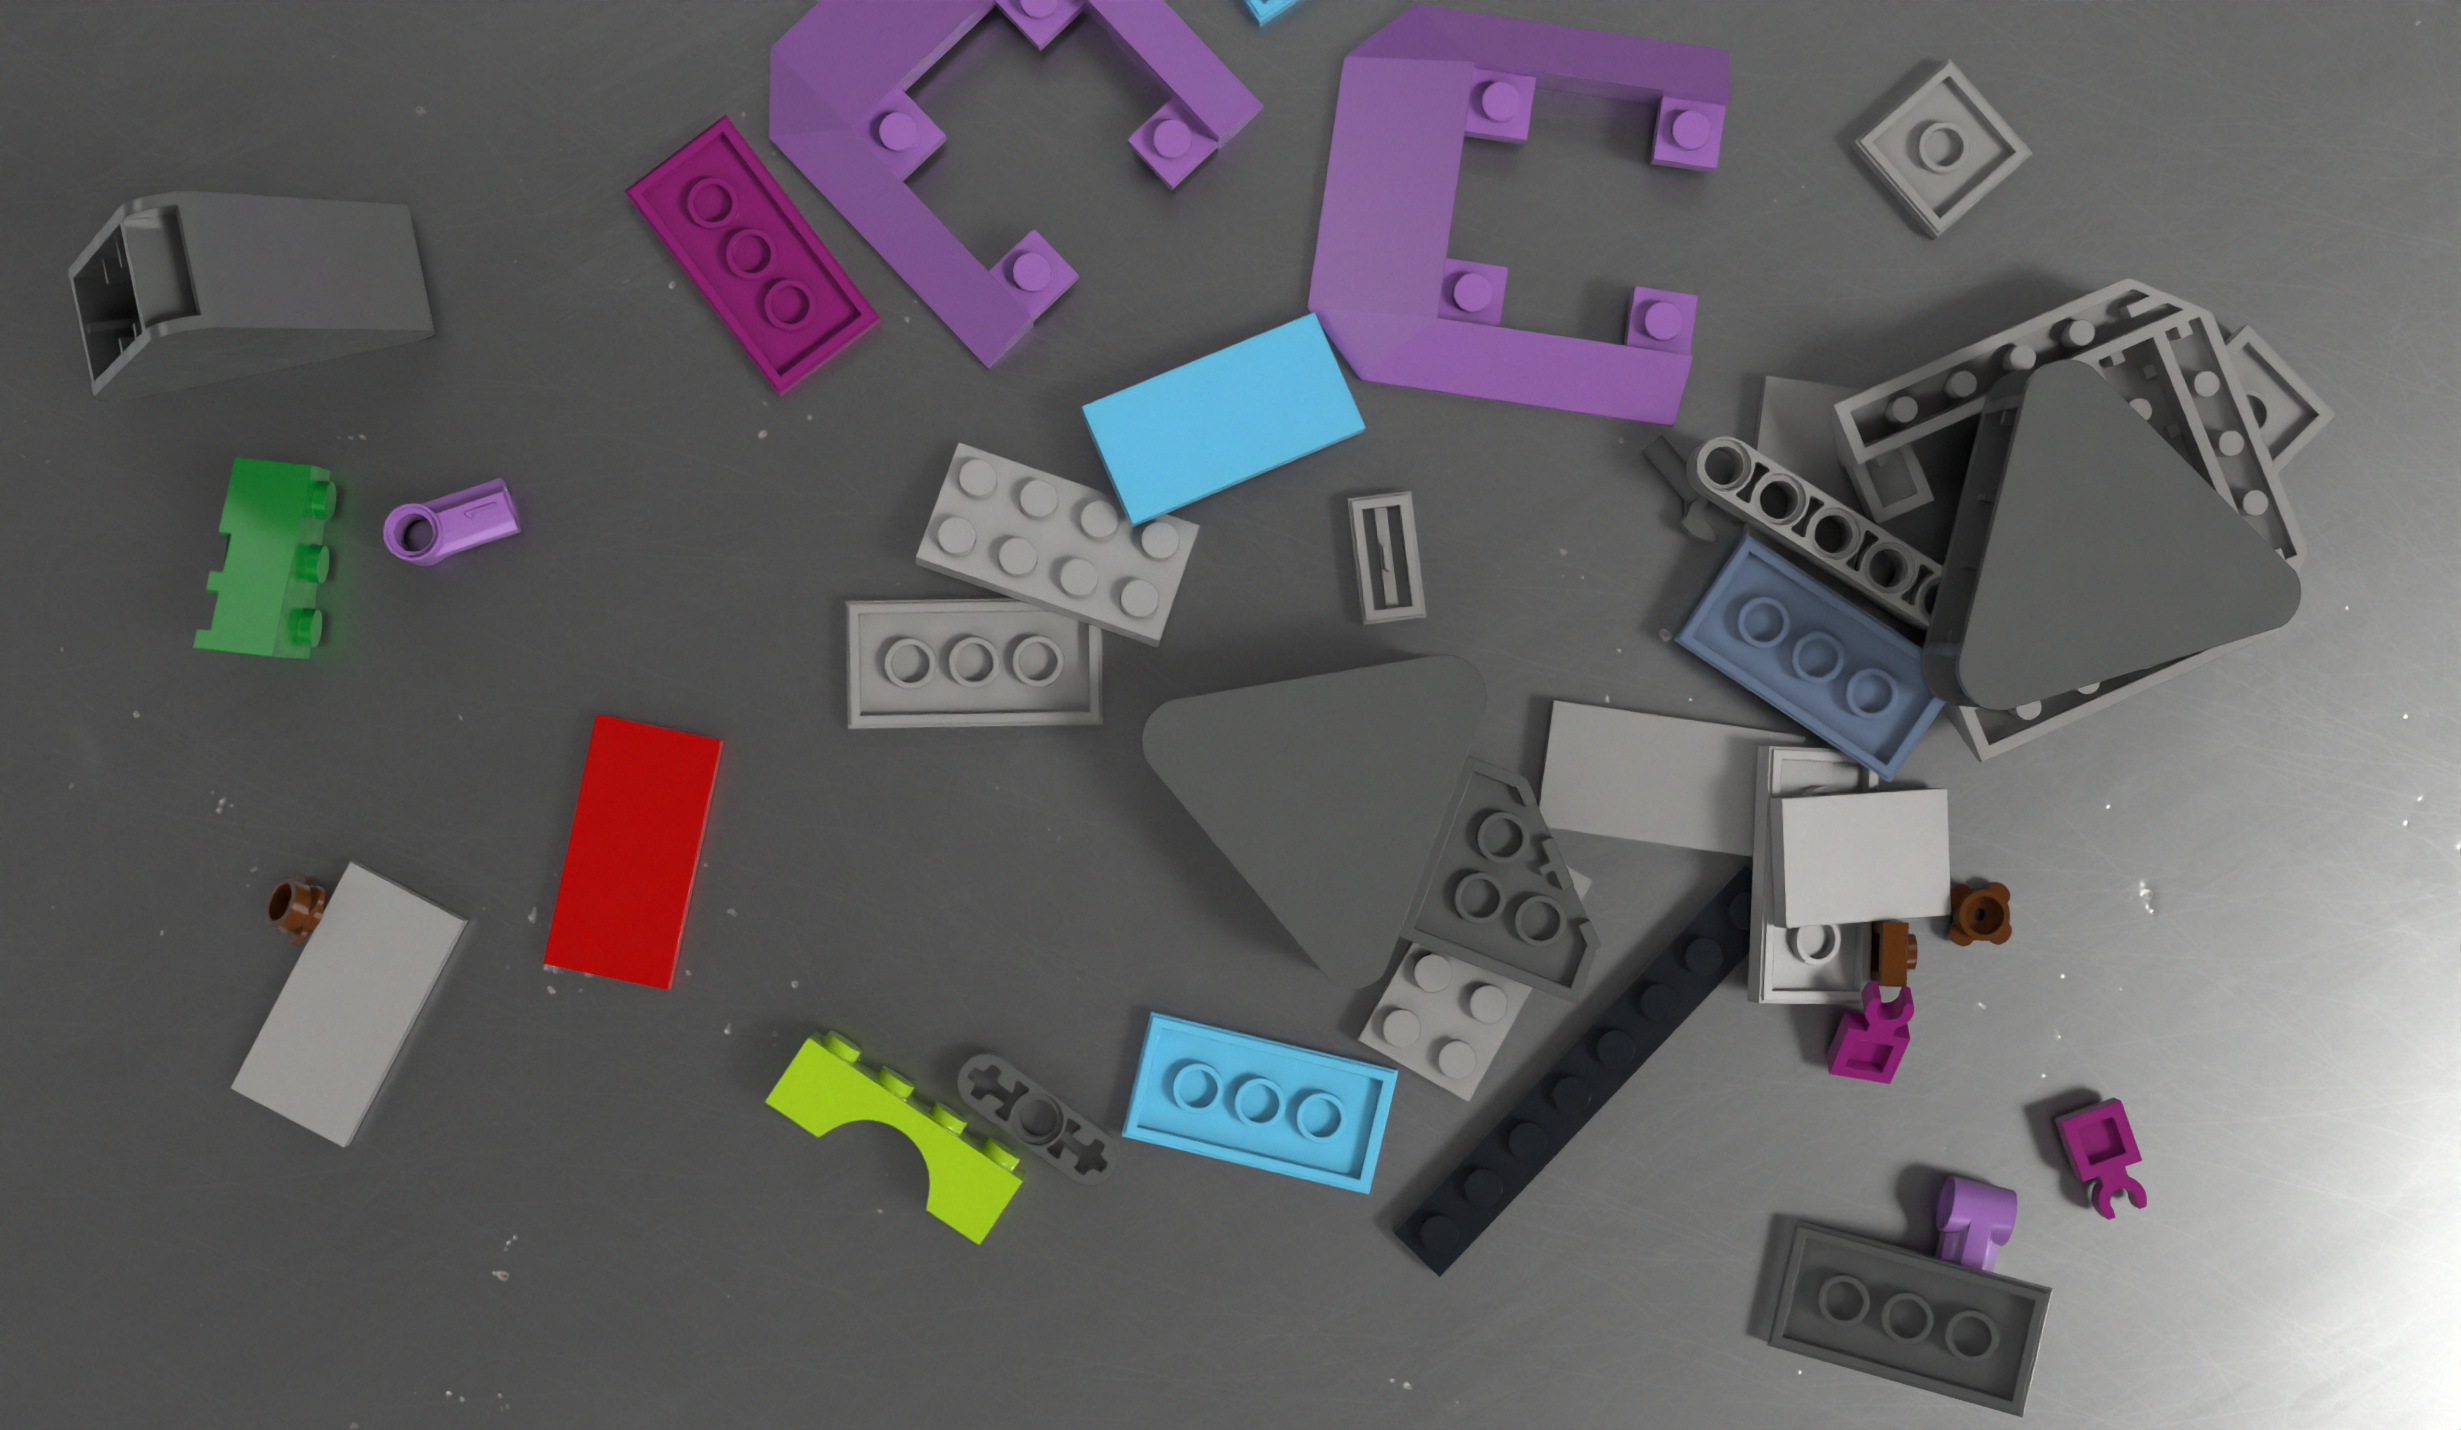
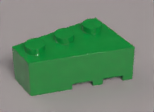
M243 457L234 458L218 531L220 536L227 537L223 572L210 571L206 585L207 593L217 594L218 597L211 629H197L193 648L268 657L310 658V649L318 645L322 632V613L319 609H315L318 583L323 584L325 582L329 569V550L327 546L322 545L324 522L332 518L336 506V486L334 482H329L330 470L307 464Z

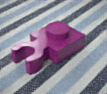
M1869 981L1864 986L1861 994L1864 1014L1848 1011L1844 1013L1826 1055L1828 1071L1832 1075L1890 1084L1910 1041L1907 1022L1910 1021L1914 1014L1912 993L1910 987L1903 986L1899 991V996L1894 1001L1883 1003L1881 1002L1878 982Z
M2113 1097L2055 1118L2075 1178L2082 1182L2092 1178L2096 1180L2092 1189L2091 1199L2095 1210L2100 1216L2107 1220L2115 1218L2110 1200L2112 1194L2118 1189H2125L2127 1191L2131 1205L2138 1209L2147 1206V1196L2143 1186L2137 1180L2129 1177L2125 1168L2142 1161L2121 1100Z

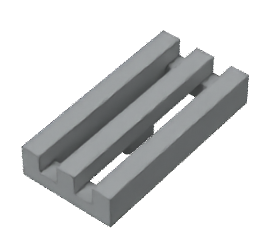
M1411 491L1347 499L1362 626L1426 618ZM1398 506L1410 598V606L1400 608L1387 507ZM1373 509L1385 601V609L1376 611L1374 610L1362 510Z

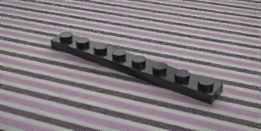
M1740 864L1392 1229L1393 1233L1439 1277L1749 954L1753 872L1746 865Z

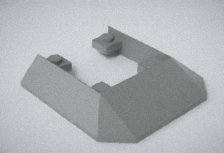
M2130 277L2114 282L1830 406L1838 464L1840 468L1846 467L1866 518L1878 525L1935 500L1911 443L1912 441L1981 412L1990 388L1998 379L2008 373L2022 369L2037 370L2045 364L2058 360H2078L2093 367L2296 571L2297 575L2300 573L2309 550L2212 311ZM2277 628L2009 710L1962 707L1947 703L1944 704L1942 710L1978 762H1984L2272 636ZM1925 640L1919 642V645L1922 649L1924 647Z

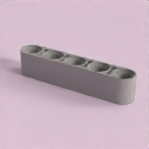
M1731 436L1717 437L1697 446L1689 455L1686 463V477L1690 486L1698 494L1911 627L1923 632L1928 631L1931 616L1927 614L1924 607V598L1932 586H1939L1943 566L1739 439ZM1713 450L1726 453L1734 464L1732 479L1726 485L1713 482L1705 470L1707 456ZM1767 484L1779 486L1788 498V507L1780 519L1769 517L1760 505V495ZM1822 518L1833 520L1841 530V543L1833 553L1821 549L1815 540V529ZM1879 551L1890 556L1895 564V576L1886 587L1878 585L1870 574V562Z

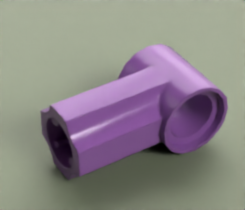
M502 478L422 504H403L389 514L383 527L384 542L390 552L398 558L420 567L434 566L443 561L446 556L521 532L516 508ZM416 520H429L433 529L431 542L420 551H409L404 540L406 529Z
M1949 1176L1942 1187L1937 1206L1936 1222L1937 1228L1941 1233L1935 1257L1993 1272L1999 1246H2004L2008 1242L2015 1225L2017 1215V1195L2015 1191L1956 1176Z

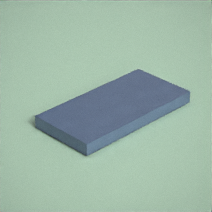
M1745 534L1674 639V641L1889 783H1891L1945 704V702L1936 698L1924 683L1920 666L1922 648L1748 534Z

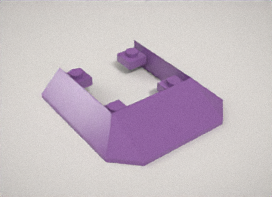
M820 0L771 46L768 137L989 369L1034 326L1033 322L1079 279V275L1035 229L1031 230L988 271L903 181L947 140V137L905 91L995 6L1001 10L1039 52L1081 12L1085 11L1169 100L1127 139V142L1132 150L1172 191L1215 149L1218 152L1264 106L1164 0Z
M1414 4L1344 56L1307 310L1310 314L1315 312L1323 332L1360 381L1673 427L1693 356L1690 355L1698 295L1634 286L1631 289L1623 345L1500 327L1508 267L1447 258L1464 136L1524 145L1528 136L1534 88L1658 106L1650 164L1713 173L1717 169L1725 109L1731 100L1729 50Z

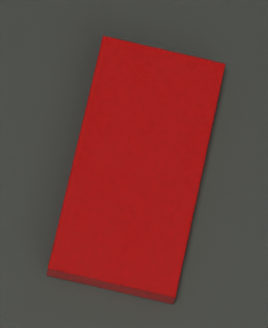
M596 714L543 964L666 990L672 988L723 750V739L604 714Z

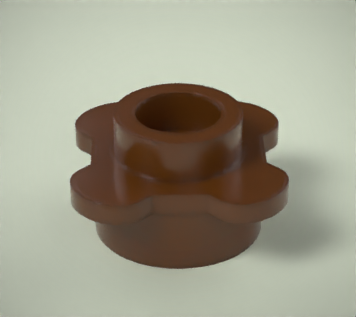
M304 873L299 874L295 879H282L272 890L265 908L266 923L274 927L276 931L286 932L288 943L293 945L302 943L307 933L317 927L325 907L324 888L317 885L313 886L311 884V876Z
M1991 882L1985 888L1970 889L1965 884H1956L1950 888L1953 924L1948 929V935L1952 942L1963 947L1970 945L1973 940L1990 941L1993 944L2000 945L2010 938L2012 927L2009 924L2010 909L2007 904L2010 900V892L2005 885L1999 882ZM1978 908H1982L1985 912L1984 918L1981 920H1976L1974 917V911Z

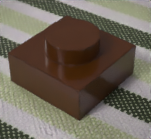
M1897 919L1873 921L1870 981H1877L1879 986L1907 987V972L1915 971L1918 954L1916 936L1908 934L1909 923Z

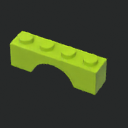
M815 1031L807 1038L765 1102L818 1138L839 1125L858 1120L879 1121L902 1131L919 1148L928 1168L930 1189L926 1210L980 1246L1023 1182L1026 1171L1017 1166L1021 1157L1011 1148L992 1137H989L984 1144L964 1131L968 1122L948 1106L936 1102L930 1108L912 1096L911 1093L915 1086L896 1071L883 1066L878 1073L857 1058L862 1051L847 1038L834 1031H829L826 1037Z

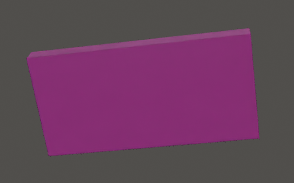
M726 114L624 191L779 396L782 397L882 321Z

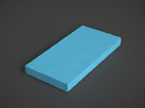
M1315 312L1086 404L1080 409L1082 418L1131 528L1362 433L1366 428Z
M1151 1010L1122 1136L1369 1194L1398 1069Z

